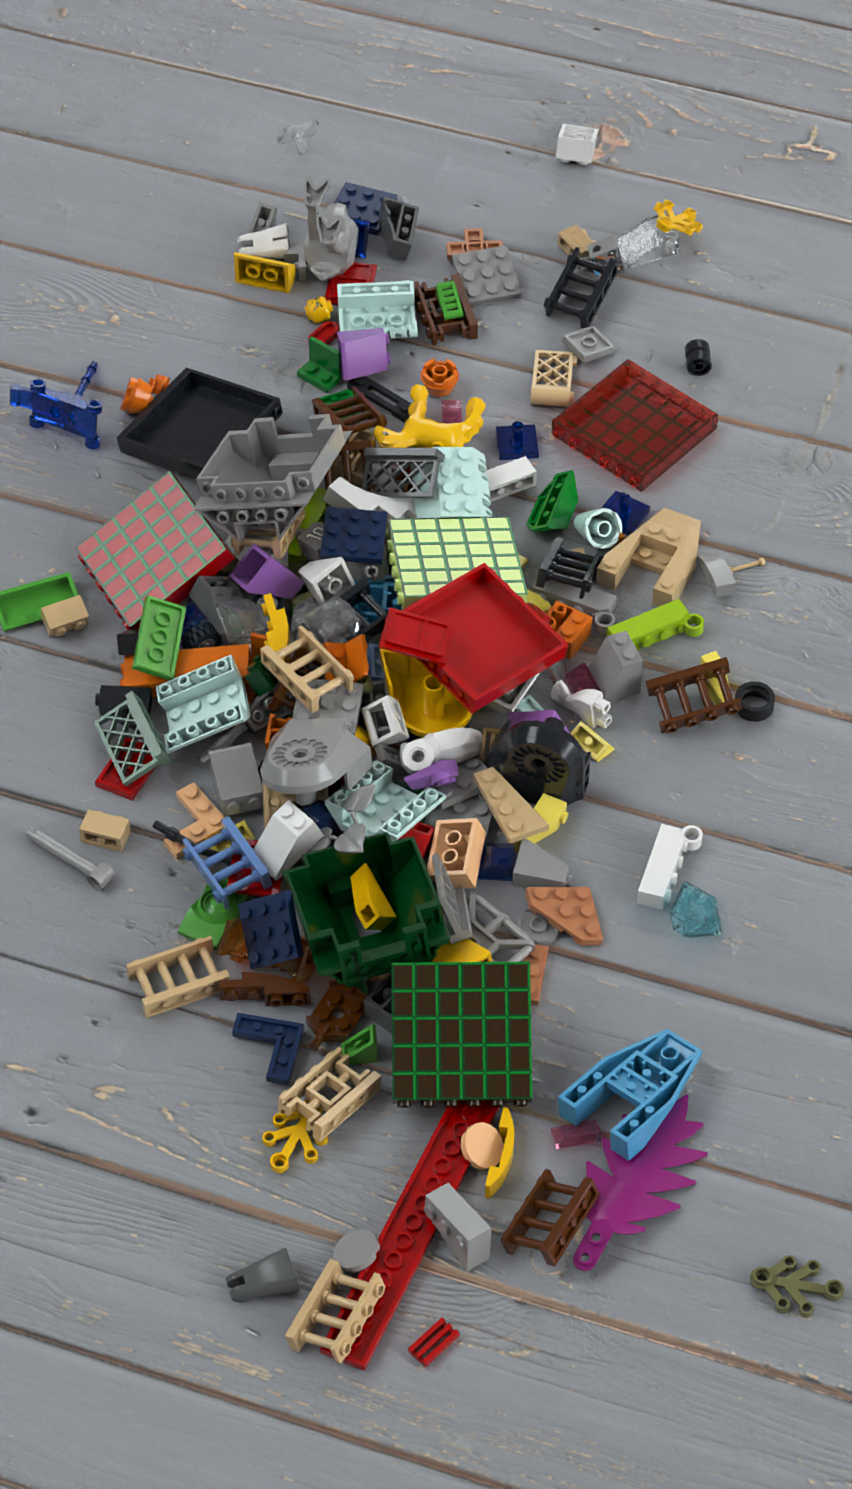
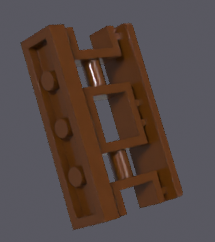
M458 273L451 274V280L444 278V282H455L463 311V320L461 321L460 318L445 320L443 313L437 314L436 309L440 308L436 296V287L427 288L426 282H422V285L418 281L414 282V301H417V311L422 314V325L426 326L427 339H431L433 345H437V340L444 342L445 334L461 332L463 338H467V335H469L470 340L478 338V324Z

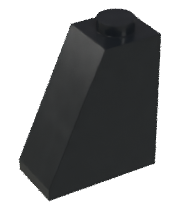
M101 685L100 693H96L95 705L99 706V713L103 716L127 700L125 695L133 691L143 701L150 716L153 702L151 688ZM129 708L122 711L120 718L127 719ZM130 724L129 728L136 730L137 725Z

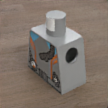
M615 235L588 245L589 256L582 259L604 266L612 258L618 261V273L625 272ZM593 270V272H594L595 274H597L598 276H601V273H600V272H597V271H594V270Z

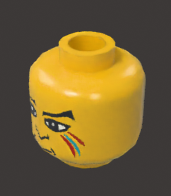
M324 296L310 299L307 301V306H304L308 320H312L315 324L331 318L330 312L333 311L331 301H326Z

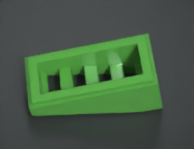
M455 282L437 283L436 296L444 319L463 317Z

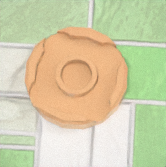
M484 1122L469 1126L461 1137V1149L465 1159L469 1160L474 1168L480 1170L489 1169V1166H496L500 1163L504 1144L497 1129Z

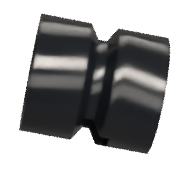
M694 339L688 342L685 346L687 371L695 376L707 374L712 367L708 342L702 339Z

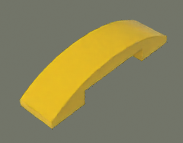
M503 1107L499 1123V1134L505 1140L499 1167L489 1166L485 1184V1198L489 1199L504 1183L513 1160L514 1125L511 1113L507 1107Z

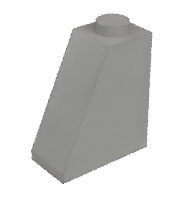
M522 839L513 871V886L523 888L571 886L572 875L569 874V865L531 841Z

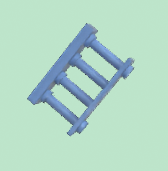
M229 816L221 820L223 826L221 833L193 847L185 838L183 839L185 849L182 850L186 860L193 862L212 889L215 901L218 904L222 903L226 910L230 908L227 896L250 884L260 882L264 889L273 886L269 871ZM224 840H230L231 846L203 861L199 857V853ZM234 854L241 855L240 861L213 875L208 869ZM244 868H250L251 874L224 889L219 885V881Z

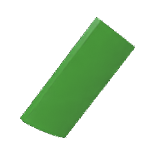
M66 572L0 591V625L3 632L43 621L41 618L42 607L77 596L78 593L71 573Z

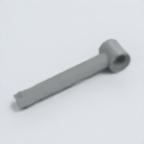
M31 827L26 834L29 840L86 874L88 883L95 890L101 891L116 876L115 870L108 863L101 862L96 866L35 827Z

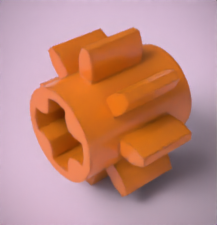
M156 374L155 378L150 377L148 384L153 387L151 393L159 395L170 384V378Z

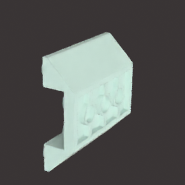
M228 655L156 686L158 703L163 707L167 715L169 733L164 735L168 754L245 722L251 717L245 683L232 655Z
M375 760L372 762L373 766L354 787L346 791V786L344 785L325 800V805L339 828L345 832L354 825L350 815L351 812H347L344 809L347 797L360 787L374 784L373 798L365 810L356 812L357 821L366 827L365 837L388 831L391 841L394 842L446 799V795L431 787H427L419 795L412 793L392 782L393 768Z

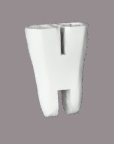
M287 223L238 237V246L244 247L239 249L238 253L261 258L284 259V253L291 249Z

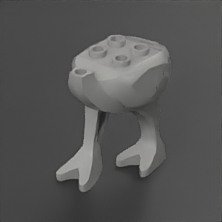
M307 176L304 181V203L308 209V228L305 233L304 252L310 270L321 281H327L342 275L354 263L359 228L354 220L348 216L345 204H331L321 213L319 205L329 188L330 179L325 178L319 185L315 186L311 177Z

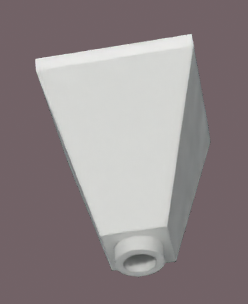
M342 557L310 561L298 571L301 579L305 582V586L322 609L355 585Z

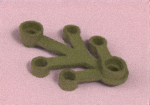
M786 1255L781 1262L771 1268L757 1267L750 1275L752 1286L758 1290H765L775 1302L776 1311L781 1314L789 1311L790 1301L788 1298L782 1297L776 1287H782L799 1306V1314L804 1318H809L813 1315L814 1305L807 1301L800 1291L825 1295L830 1301H838L844 1294L843 1283L836 1279L829 1280L826 1285L801 1281L808 1275L816 1276L819 1274L820 1263L814 1259L809 1260L805 1266L785 1278L777 1275L783 1271L792 1272L795 1270L797 1261L792 1255ZM785 1262H792L793 1265H786ZM809 1266H815L817 1269L812 1270ZM764 1278L766 1281H760L758 1279ZM830 1291H836L838 1294H832ZM779 1303L786 1304V1307H780ZM807 1307L810 1309V1311L806 1312L803 1310V1308Z

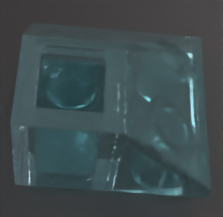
M684 882L670 910L673 930L687 938L720 935L722 933L721 919L718 915L716 898L697 886Z

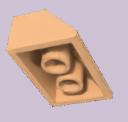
M478 818L436 821L427 866L431 880L435 881L432 855L438 853L455 889L461 886L463 888L476 887L486 831Z

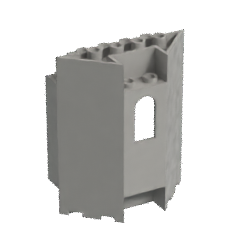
M330 414L310 415L308 420L312 433L278 435L274 417L255 418L247 430L228 431L196 478L201 498L193 509L240 543L249 530L276 529L278 540L280 541L310 501L352 431H342L341 424L332 425Z

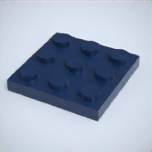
M346 182L334 203L346 205L348 216L354 220L359 231L379 235L382 226L378 212L384 197L397 200V194Z
M326 506L320 559L342 557L347 562L382 564L388 512Z
M291 890L238 904L251 970L304 957Z

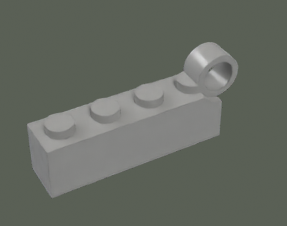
M535 580L531 587V591L539 594L545 601H548L551 607L556 601H559L591 616L595 631L601 635H607V628L615 625V616L613 614L616 610V595L591 588L590 593L586 592L584 598L581 599L579 598L581 588L555 581L546 582L544 588L535 586ZM601 622H607L610 624L604 625L601 624Z

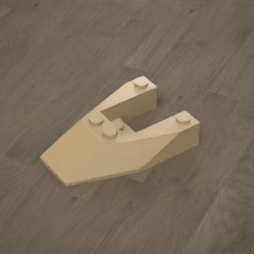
M663 508L605 554L597 567L596 584L615 591L630 565L634 564L661 574L653 588L652 605L659 607L678 599L695 572L701 520Z

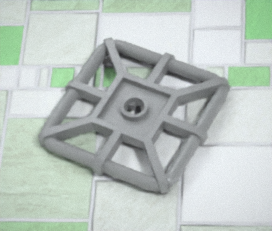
M470 893V895L466 896L473 935L468 939L489 950L491 955L499 949H521L506 962H520L534 950L535 942L515 925L506 913L502 914L486 899L476 893ZM477 904L495 919L486 927H483L475 920ZM443 913L444 922L446 924L445 913ZM500 927H505L518 939L498 940L492 933Z

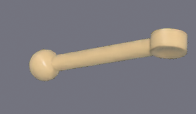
M759 558L758 561L736 567L729 566L733 574V571L756 565L763 566L766 561L764 558Z

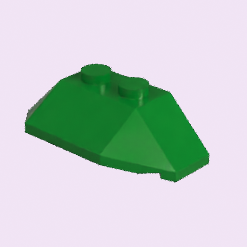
M573 470L555 474L552 478L553 481L540 493L526 523L530 530L533 532H554L567 529L578 503Z

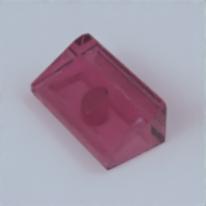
M585 662L565 675L574 694L584 689L601 691Z
M596 1120L581 1122L577 1127L569 1124L550 1128L555 1149L601 1141V1130Z

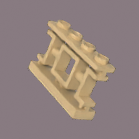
M340 1047L333 1052H329L318 1065H313L304 1077H299L294 1085L288 1090H284L278 1098V1112L281 1114L285 1112V1115L289 1117L293 1112L298 1111L308 1118L306 1130L309 1132L312 1130L313 1138L318 1142L326 1138L380 1090L382 1075L376 1071L371 1073L369 1069H366L359 1075L348 1067L350 1056L347 1054L343 1055V1049ZM335 1069V1072L339 1074L340 1077L337 1078L336 1076L331 1074V1072ZM348 1081L356 1086L353 1090L346 1084ZM326 1084L338 1092L330 1101L318 1093ZM305 1095V1098L310 1102L307 1104L300 1098ZM319 1107L326 1113L323 1116H321V1113H319L315 1109Z

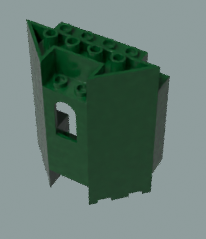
M387 831L365 837L363 852L341 853L332 846L302 854L303 866L282 871L288 890H291L294 907L318 974L323 977H332L338 983L351 988L354 986L361 989L364 994L369 995L366 979L392 972V963L432 962L437 956L436 951L442 944L446 945L451 939L444 922L441 902L414 837H407L392 842ZM364 863H367L393 909L396 918L385 929L380 930L381 932L359 937L352 918L355 912L351 876Z

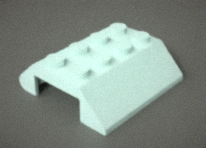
M413 281L337 284L340 332L383 327L385 333H388L389 338L418 337Z
M432 447L445 454L444 462H440L434 498H414L416 518L492 517V511L488 508L491 505L488 476L484 474L487 471L485 455L473 447ZM410 464L412 472L417 468L415 464ZM428 464L422 469L426 475L432 471L433 464ZM419 472L412 480L417 484L424 476ZM427 481L419 488L420 491L429 492L430 484Z

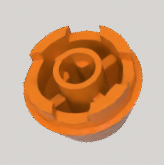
M434 358L424 364L420 378L429 394L443 397L453 391L459 379V372L451 360L435 361Z
M131 377L120 409L126 411L127 414H140L153 401L154 396H151L153 387L140 377L138 379Z

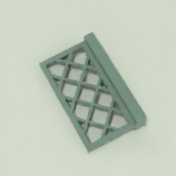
M133 691L125 695L127 700L94 721L125 786H128L162 763L166 766L172 762L143 701ZM129 708L127 719L120 718L122 711ZM109 720L112 721L110 729L104 730L102 725ZM118 722L125 723L122 732L115 731ZM130 724L137 725L134 734L127 733ZM113 735L120 736L117 746L110 744ZM125 737L132 738L129 747H122ZM138 739L144 740L142 749H135ZM120 751L127 752L124 761L118 760ZM133 753L140 754L137 763L130 762ZM145 755H151L153 758L148 764H142ZM128 766L135 767L133 774L126 777L125 773Z

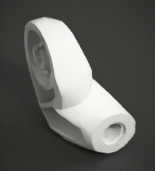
M451 728L428 733L424 738L402 743L399 752L402 767L408 774H414L441 760L455 759L457 765L480 753L482 735L480 731L472 728Z

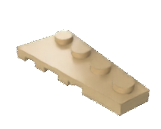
M494 767L473 773V780L509 844L549 830V824Z

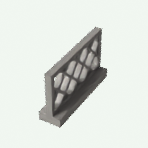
M437 853L432 855L437 894L445 912L446 926L451 937L450 942L454 944L473 936L466 893L462 886L454 888Z

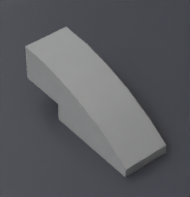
M718 552L699 555L698 561L709 588H712L715 597L735 594L736 581L723 557Z

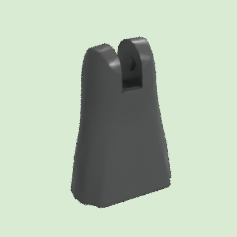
M286 1247L250 1266L233 1272L225 1278L227 1286L233 1288L230 1291V1296L234 1302H244L263 1296L299 1291L296 1275Z

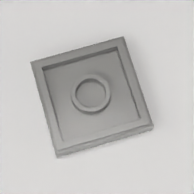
M593 325L562 336L561 341L583 363L615 352V347Z

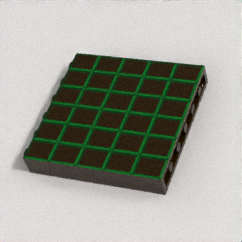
M530 962L392 963L393 1104H397L399 1108H409L411 1104H420V1107L431 1108L434 1107V1104H444V1107H458V1103H467V1107H480L481 1103H490L491 1107H503L504 1103H514L515 1107L528 1106V1103H532Z

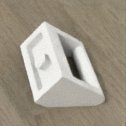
M387 695L361 709L372 748L376 747L379 743L389 745L410 738L397 699ZM384 710L391 732L378 738L371 713Z

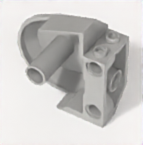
M345 718L290 719L271 738L260 769L262 782L274 791L295 794L297 804L309 805L317 800L316 791L332 785L343 775L346 791L354 787L373 766L371 749L350 732V727L346 726Z

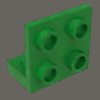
M311 336L309 338V361L297 370V376L323 392L328 393L342 381L341 353Z

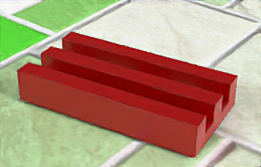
M441 1317L408 1348V1353L424 1367H427L459 1337V1331L457 1329L454 1330L450 1323L447 1324L445 1319ZM447 1333L450 1334L429 1355H427L425 1358L422 1357L426 1352L433 1348L438 1343V1341L441 1338H443Z

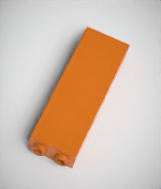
M249 644L180 649L174 678L232 655L245 683L246 690H250V683L244 680L248 673L247 667L252 664ZM134 654L124 655V663H121L123 679H120V686L151 688L152 697H157L156 686L170 680L132 669Z

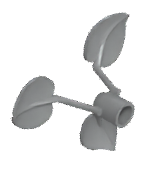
M374 784L356 789L345 801L344 809L347 812H351L350 815L354 825L349 827L339 837L331 835V828H321L320 830L324 836L307 853L328 848L332 840L335 841L334 848L338 852H363L366 827L358 823L356 812H362L370 804L375 791Z

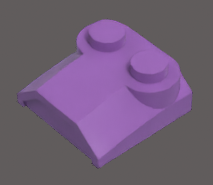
M455 759L441 760L405 777L404 780L412 790L435 785L438 787L448 786L456 782L455 778L459 776L458 766Z

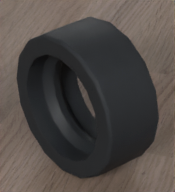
M751 681L742 684L737 689L735 699L740 698L742 702V710H739L737 714L741 718L758 722L771 716L774 711L775 694L767 684ZM748 696H759L767 701V704L762 707H751L746 705L742 699Z

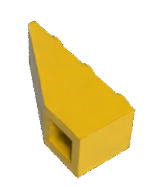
M364 863L351 876L355 912L365 930H383L396 918V915L367 863Z

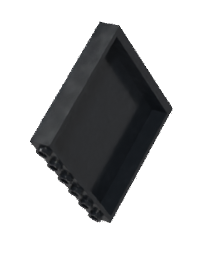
M186 367L117 436V441L121 453L197 478L228 431L247 430L255 418L274 417V421H276L283 414L280 398Z

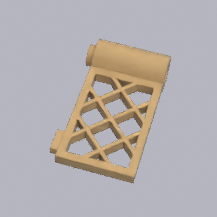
M535 350L530 405L569 407L570 403H574L571 381L573 366H577V356L573 352ZM539 357H547L548 360L542 361ZM563 358V359H569V360H567L566 362L563 363V362L560 361L559 359ZM552 363H555V364H557L558 366L552 368V367L549 366V365L552 364ZM543 368L546 369L547 372L543 374L539 371ZM563 369L567 373L562 375L558 371ZM551 375H554V376L557 377V378L554 379V380H551V379H549L548 377L551 376ZM542 380L546 382L545 385L536 384ZM562 381L567 386H559L557 384Z

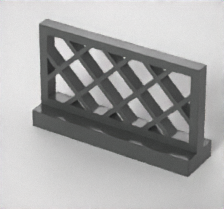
M365 448L364 456L367 457L361 489L368 491V486L375 481L378 487L371 493L392 498H434L440 462H444L445 454L437 448ZM372 464H379L381 468L372 474ZM392 464H397L399 468L390 474L387 469ZM410 464H415L417 468L408 475L405 469ZM428 464H433L432 471L426 475L422 469ZM385 471L388 478L380 484L377 478ZM403 472L406 478L398 484L394 478ZM421 472L424 478L415 484L412 478ZM392 481L396 487L390 492H386L384 487ZM410 481L414 487L408 492H404L401 488ZM428 481L430 484L429 492H421L419 488Z

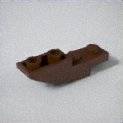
M242 972V979L219 980L220 1001L265 999V1006L273 1007L311 1004L309 987L279 975Z

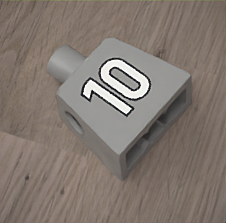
M314 522L306 530L299 528L296 533V539L302 554L313 561L323 560L320 559L324 523Z

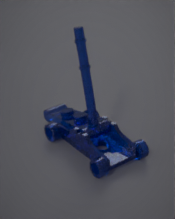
M92 361L87 367V371L81 378L75 394L70 393V391H56L46 388V381L40 378L31 380L30 388L22 387L20 384L10 385L9 403L11 406L32 409V414L29 416V425L31 427L42 428L47 423L84 437L85 446L89 449L100 447L101 437L97 433V415L102 412V402L96 399L86 402L81 398L90 384L93 374L96 373L98 367L96 361Z

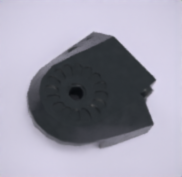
M548 717L544 722L537 720L522 721L509 728L511 720H508L489 748L485 758L489 767H494L529 803L537 804L543 793L567 802V805L583 799L589 784L591 752H588L586 756L584 755L582 746L576 738L564 730V723L558 718Z

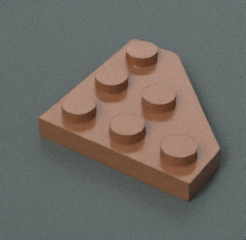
M590 887L526 888L525 895L531 912L544 916L548 919L547 923L561 933L565 931L574 937L573 941L579 945H602L603 936Z

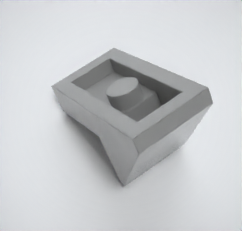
M259 202L248 233L276 226L277 208Z
M305 241L300 242L284 253V262L295 265L296 273H299V281H307V261L304 252Z
M382 743L374 747L377 760L393 768L392 778L409 775L402 767L399 750Z

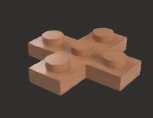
M483 228L464 229L465 242H446L447 261L452 260L454 254L503 246L502 240L484 241Z

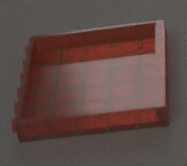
M627 359L553 419L551 434L556 439L563 441L572 449L577 450L586 458L596 462L600 467L605 468L616 477L621 478L630 486L642 492L717 429L718 414Z

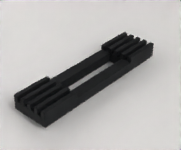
M367 376L354 378L347 382V389L352 391V387H356L360 392L364 393L367 399L391 412L392 416L405 423L410 417L408 415L410 402ZM374 389L375 391L379 392L380 394L397 403V405L394 406L390 404L389 402L385 401L384 399L380 398L379 396L375 395L369 390Z

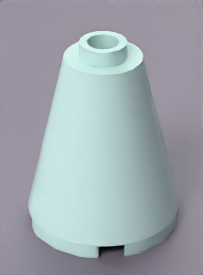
M600 508L578 514L574 519V528L592 546L605 549L610 548L619 540V534L622 533V521L616 512L608 508Z

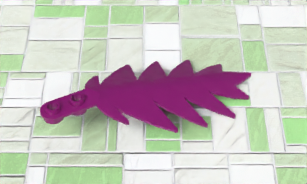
M687 1094L676 1101L646 1146L629 1161L611 1150V1142L605 1137L601 1139L609 1169L614 1177L590 1161L586 1162L587 1178L594 1180L600 1195L594 1203L595 1206H592L586 1216L592 1223L573 1256V1262L577 1269L581 1271L593 1269L613 1233L632 1235L646 1231L645 1227L631 1224V1222L663 1216L681 1208L680 1204L648 1193H660L695 1185V1180L663 1169L691 1163L708 1156V1153L704 1151L674 1146L693 1136L704 1126L703 1122L685 1120L688 1111L689 1096ZM626 1114L622 1115V1120L627 1116ZM598 1235L601 1238L599 1241H593L592 1237ZM582 1256H589L588 1261L583 1262L581 1260Z

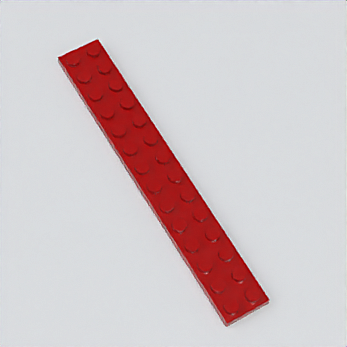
M458 1103V1107L446 1108L378 1237L380 1250H377L375 1261L367 1268L361 1270L357 1279L369 1282L374 1273H379L385 1285V1290L382 1297L375 1304L372 1315L364 1323L361 1334L356 1337L351 1346V1351L344 1358L343 1363L365 1371L437 1231L436 1226L425 1214V1195L447 1183L456 1191L458 1190L471 1165V1162L466 1160L462 1153L461 1137L463 1133L466 1132L469 1126L476 1123L484 1122L491 1125L500 1107H491L490 1103H481L480 1107H467V1103ZM351 1288L347 1298L358 1301L364 1291ZM341 1307L336 1318L347 1321L353 1310ZM331 1327L326 1338L336 1340L341 1329ZM320 1347L321 1354L334 1358L331 1349Z

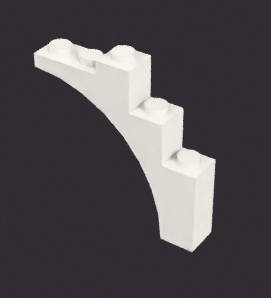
M341 477L328 487L323 498L332 507L388 512L387 523L388 519L416 518L414 498H392L377 495L356 487Z

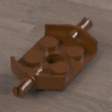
M330 980L329 989L310 1017L306 1016V1024L315 1034V1038L309 1047L317 1051L322 1042L346 1041L365 1013L364 999L368 996L367 994L362 993L361 989L354 986L350 988L338 983L336 980ZM336 1012H341L344 1014V1016L340 1018H335L332 1015Z

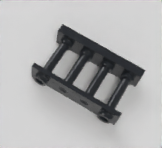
M575 247L573 253L569 254L567 264L552 293L544 301L546 316L550 317L553 310L556 309L578 316L581 328L589 327L618 273V261L610 258L608 264L603 266L580 258V250L578 247ZM579 265L600 272L601 277L594 280L573 272L576 266ZM569 280L594 287L592 294L588 295L566 288ZM563 294L586 302L585 308L578 309L560 303L558 300Z
M556 536L539 567L535 586L544 588L546 582L550 581L581 588L579 598L583 599L586 592L590 593L592 580L597 572L598 565L603 559V549L599 548L595 556L565 549L566 547L563 546L564 538Z
M363 578L301 625L307 631H311L314 637L322 644L332 642L322 632L328 625H332L347 642L362 634L365 635L366 642L368 643L383 632L388 611L386 612L369 596L371 594L370 583ZM364 601L379 618L370 624L354 608L359 602ZM344 613H348L363 630L354 636L338 618Z

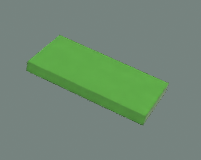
M149 595L145 597L132 669L166 680L174 678L186 613L185 606Z

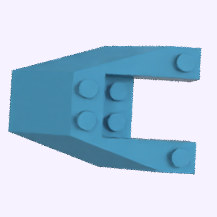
M666 1029L605 1056L558 1096L559 1116L577 1127L615 1093L637 1107L610 1130L611 1150L629 1161L646 1146L676 1103L703 1054L702 1050L669 1029Z

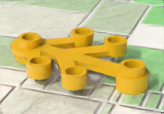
M665 199L663 204L660 202L655 204L653 209L658 215L656 227L661 231L668 233L670 230L675 229L691 236L694 231L700 233L703 225L695 221L697 213L692 208H687L683 210L682 214L675 216L672 210L674 207L673 202Z
M308 1099L304 1100L307 1104L310 1102ZM319 1107L315 1109L322 1115V1109ZM298 1111L293 1112L289 1117L285 1113L275 1114L273 1116V1125L279 1130L266 1131L262 1135V1142L266 1147H272L276 1144L277 1140L289 1137L282 1151L273 1154L270 1158V1167L275 1173L282 1174L289 1168V1157L299 1140L304 1149L305 1162L314 1164L318 1161V1151L313 1148L306 1130L308 1118ZM278 1119H282V1120H283V1122H281V1123H278V1122H276V1121H277ZM300 1119L296 1125L286 1127L288 1121ZM328 1136L321 1142L315 1139V1143L319 1146L326 1145L328 1143ZM268 1137L273 1138L271 1141L266 1140ZM309 1154L315 1155L312 1158L308 1157Z

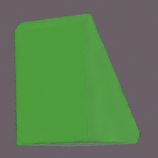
M376 1025L368 1026L341 1043L342 1054L350 1056L349 1064L377 1063Z

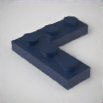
M237 1013L232 1030L234 1037L275 1043L266 1081L284 1085L290 1084L304 1032V1024Z

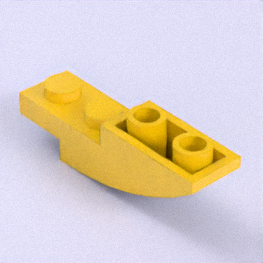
M269 593L263 595L265 603L261 604L264 616L268 615L270 621H267L269 631L266 632L267 640L264 641V645H268L273 651H279L290 644V630L285 608L276 610L272 594ZM289 655L282 658L285 663H288Z

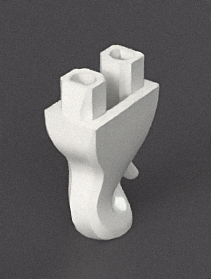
M562 680L554 684L551 691L552 700L574 711L589 727L594 729L599 725L607 728L612 722V716L607 714L611 707L610 702L603 699L601 691L584 689L572 695Z

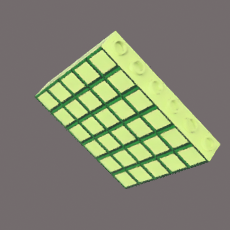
M509 516L388 519L385 539H387L386 550L390 552L389 565H393L391 573L392 578H395V592L398 591L397 604L401 605L402 610L483 563H486L527 603L528 592Z

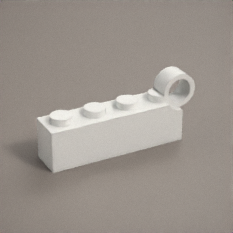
M526 456L484 472L488 476L491 502L536 486L537 471Z
M661 824L638 890L637 904L663 910L665 902H670L672 895L670 887L671 885L675 886L678 877L676 870L677 868L681 869L684 856H681L682 852L697 850L702 845L703 833L699 827L689 825L681 831V828ZM687 836H694V837H696L697 839H695V840H689V839H687L686 837H687Z

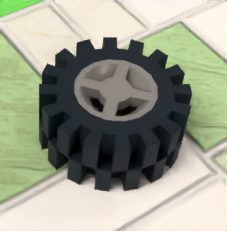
M203 622L202 625L198 623L196 628L194 626L191 627L192 630L187 631V636L182 638L184 640L182 641L184 649L222 645V636L209 622L208 624Z

